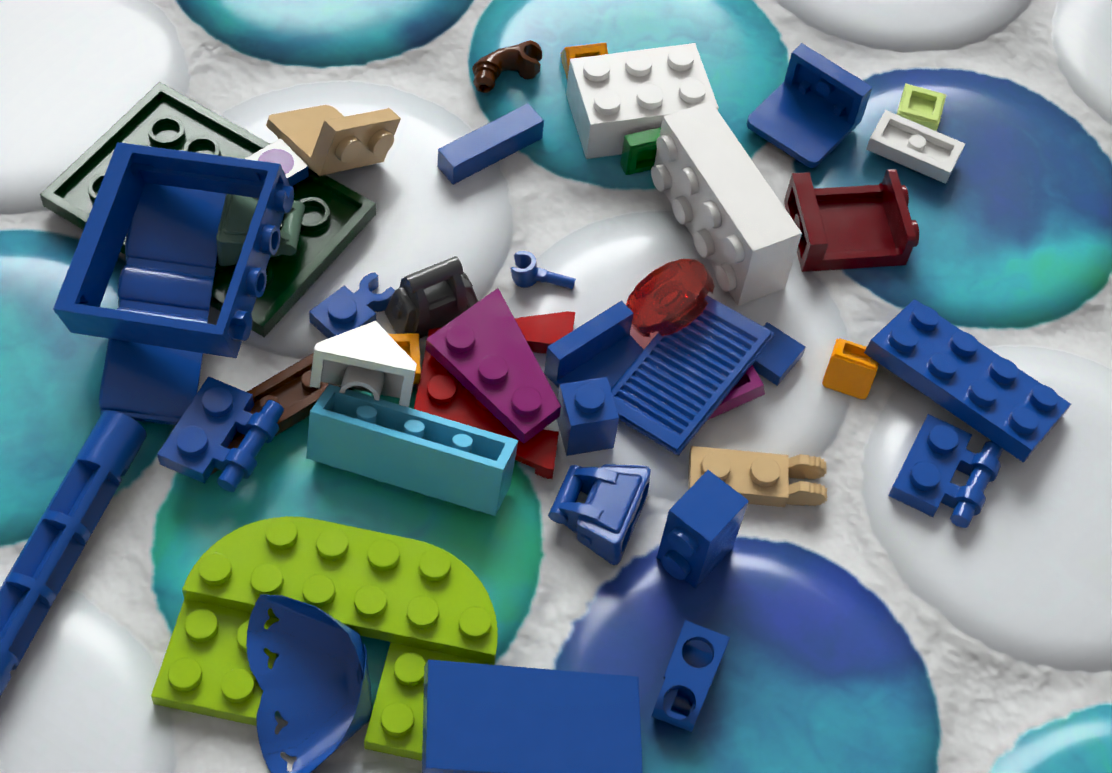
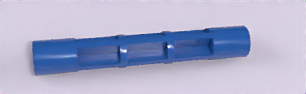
M110 410L102 412L0 587V697L12 677L10 671L16 670L120 485L122 481L121 476L126 474L147 437L146 430L142 425L123 413Z

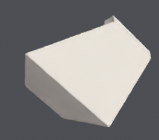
M376 321L316 343L310 387L320 389L321 382L341 386L339 393H345L347 388L373 393L374 400L379 401L380 395L400 398L399 405L409 407L417 364Z

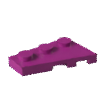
M499 288L492 291L426 339V350L523 444L560 417L561 405Z

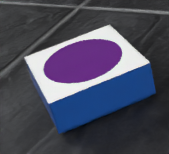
M281 138L245 158L281 164L290 186L309 177L308 165Z

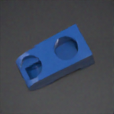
M685 620L663 677L665 680L651 717L692 733L730 637Z

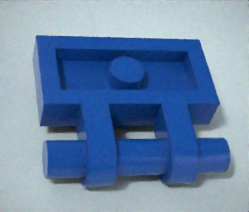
M208 376L158 452L159 464L204 484L214 468L223 471L217 480L218 485L226 491L235 492L242 479H248L256 468L257 462L255 458L264 443L272 442L278 432L279 426L277 422L282 416L284 408L279 403L268 400L260 413L255 412L251 414L249 412L254 406L253 394ZM237 432L245 435L238 448H227Z
M928 414L888 496L931 517L935 515L940 503L954 509L950 517L951 522L958 527L966 528L970 525L973 516L981 513L986 501L984 491L988 483L993 482L1001 468L999 458L1003 449L993 441H987L984 443L981 452L973 453L966 449L972 434ZM956 470L969 476L965 486H958L950 482Z

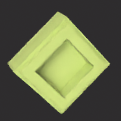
M905 83L897 115L937 131L946 94Z

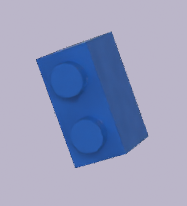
M707 470L669 510L656 558L661 561L664 569L672 577L678 580H685L696 589L733 549L749 500L711 471Z

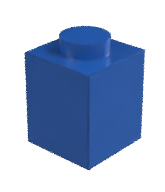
M608 377L559 384L558 401L561 405L560 417L556 420L566 456L614 448L619 415Z

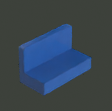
M621 300L549 345L546 353L545 375L558 389L559 384L608 377L610 388H612L644 350L630 335L634 313Z

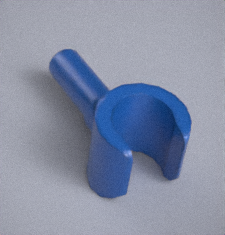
M518 251L514 254L517 267H511L510 269L512 279L517 286L528 288L539 281L569 289L574 288L576 278L537 267L536 258L531 252Z

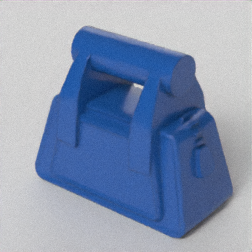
M605 464L601 468H583L578 465H571L548 516L552 521L564 524L576 533L579 542L612 565H618L648 497L651 469L644 465ZM580 491L588 496L585 503L576 502Z

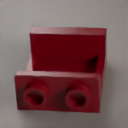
M887 169L883 181L879 185L815 189L810 172L792 173L784 204L786 211L802 232L797 248L802 272L902 266L907 264L913 247H916L919 242V227L916 220H911L908 210V190L905 185H901L896 169Z

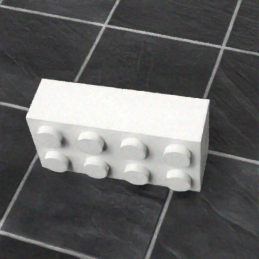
M710 100L663 116L660 136L656 141L655 163L651 168L653 183L657 190L663 191L669 199L677 221L680 224H685L691 233L699 255L703 258L706 257L715 270L716 279L721 289L729 292L737 306L785 289L802 232Z

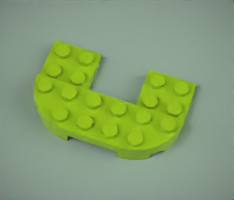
M286 516L259 520L242 526L222 537L193 566L182 588L184 601L151 698L155 705L257 726L256 715L263 690L250 670L246 647L247 629L251 612L260 595H283L318 607L358 632L360 636L390 642L364 740V748L422 761L424 666L428 660L495 665L498 628L494 607L488 592L474 572L453 554L432 544L306 517ZM272 608L268 609L270 618L264 625L265 629L279 621ZM264 648V652L269 656L268 667L272 669L278 654Z

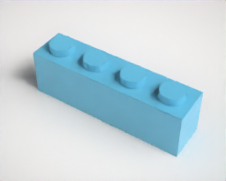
M328 384L310 410L306 459L492 516H496L511 486L518 440L386 400L379 399L377 401L372 396L346 389L345 393H339L341 387Z

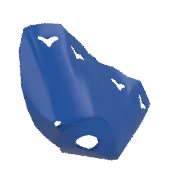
M260 595L250 615L246 647L250 670L263 690L256 715L261 752L271 773H311L370 721L372 699L367 650L358 632L318 607L283 595ZM272 608L279 621L265 629L264 625L270 618L268 609ZM264 648L278 654L272 669L268 667L269 656L264 652ZM276 711L288 722L278 734H275V728L278 725L275 719ZM281 752L297 758L293 763L292 771L289 772L287 770L288 762L282 759L280 756Z

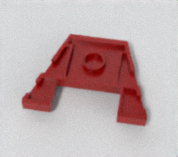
M566 311L515 318L532 352L546 354L549 345L573 331L575 312ZM441 328L429 329L428 337ZM425 348L414 409L518 440L515 460L535 468V474L543 478L553 479L559 432L543 429L523 444Z

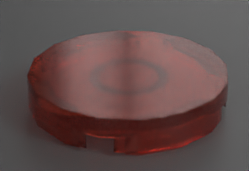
M679 259L664 264L641 280L629 295L626 303L627 307L634 313L631 325L633 329L643 337H651L650 333L659 332L661 336L670 335L688 326L701 315L708 304L705 297L708 292L713 294L715 287L712 276L704 264L696 259Z

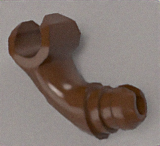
M529 40L514 46L500 48L481 57L472 68L475 76L474 86L482 93L490 92L495 87V80H497L501 72L508 70L518 71L519 75L524 79H533L540 72L541 64L538 61L542 59L541 47L538 43Z

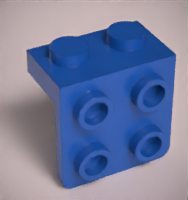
M801 43L791 53L784 82L748 116L747 127L805 166L815 168L862 121L873 87Z

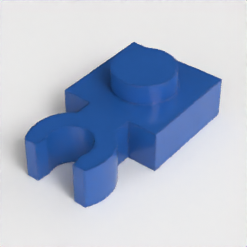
M375 272L370 273L362 278L359 290L355 293L351 292L344 285L309 311L310 323L329 339L373 321L377 322L375 312L386 310L395 290L390 287L383 293H372L379 286L378 275Z

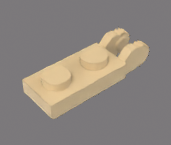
M691 446L688 490L709 470L749 500L748 504L785 507L786 504L816 506L827 501V488H825V485L822 486L821 484L805 481L789 485V478L815 480L816 478L824 477V474H827L826 461L820 457L799 454L789 458L788 455L699 446Z

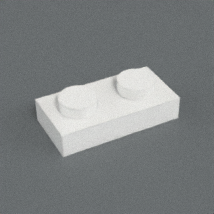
M885 110L869 139L866 150L946 184L961 156L965 143Z

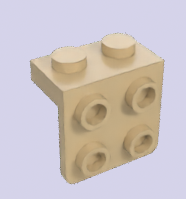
M320 105L271 114L268 117L266 126L278 139L281 138L308 165L311 171L319 176L384 162L388 151L394 143V135L401 118L390 108L343 116L333 106Z

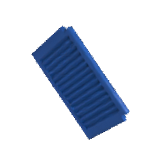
M689 295L611 388L619 420L679 456L775 337V333L708 295H703L700 300L694 295Z

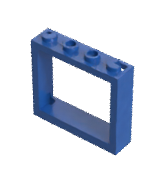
M117 142L53 310L71 333L237 358L242 341H246L251 333V313L256 298H260L265 291L267 281L266 268L270 256L276 254L280 245L279 228L284 213L290 212L294 201L293 187L290 186L281 164ZM146 183L259 198L216 325L100 307Z

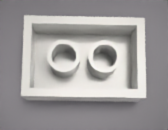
M695 43L573 58L569 62L566 96L586 159L621 155L625 135L659 128L662 125L663 116L710 100L717 110L719 108Z

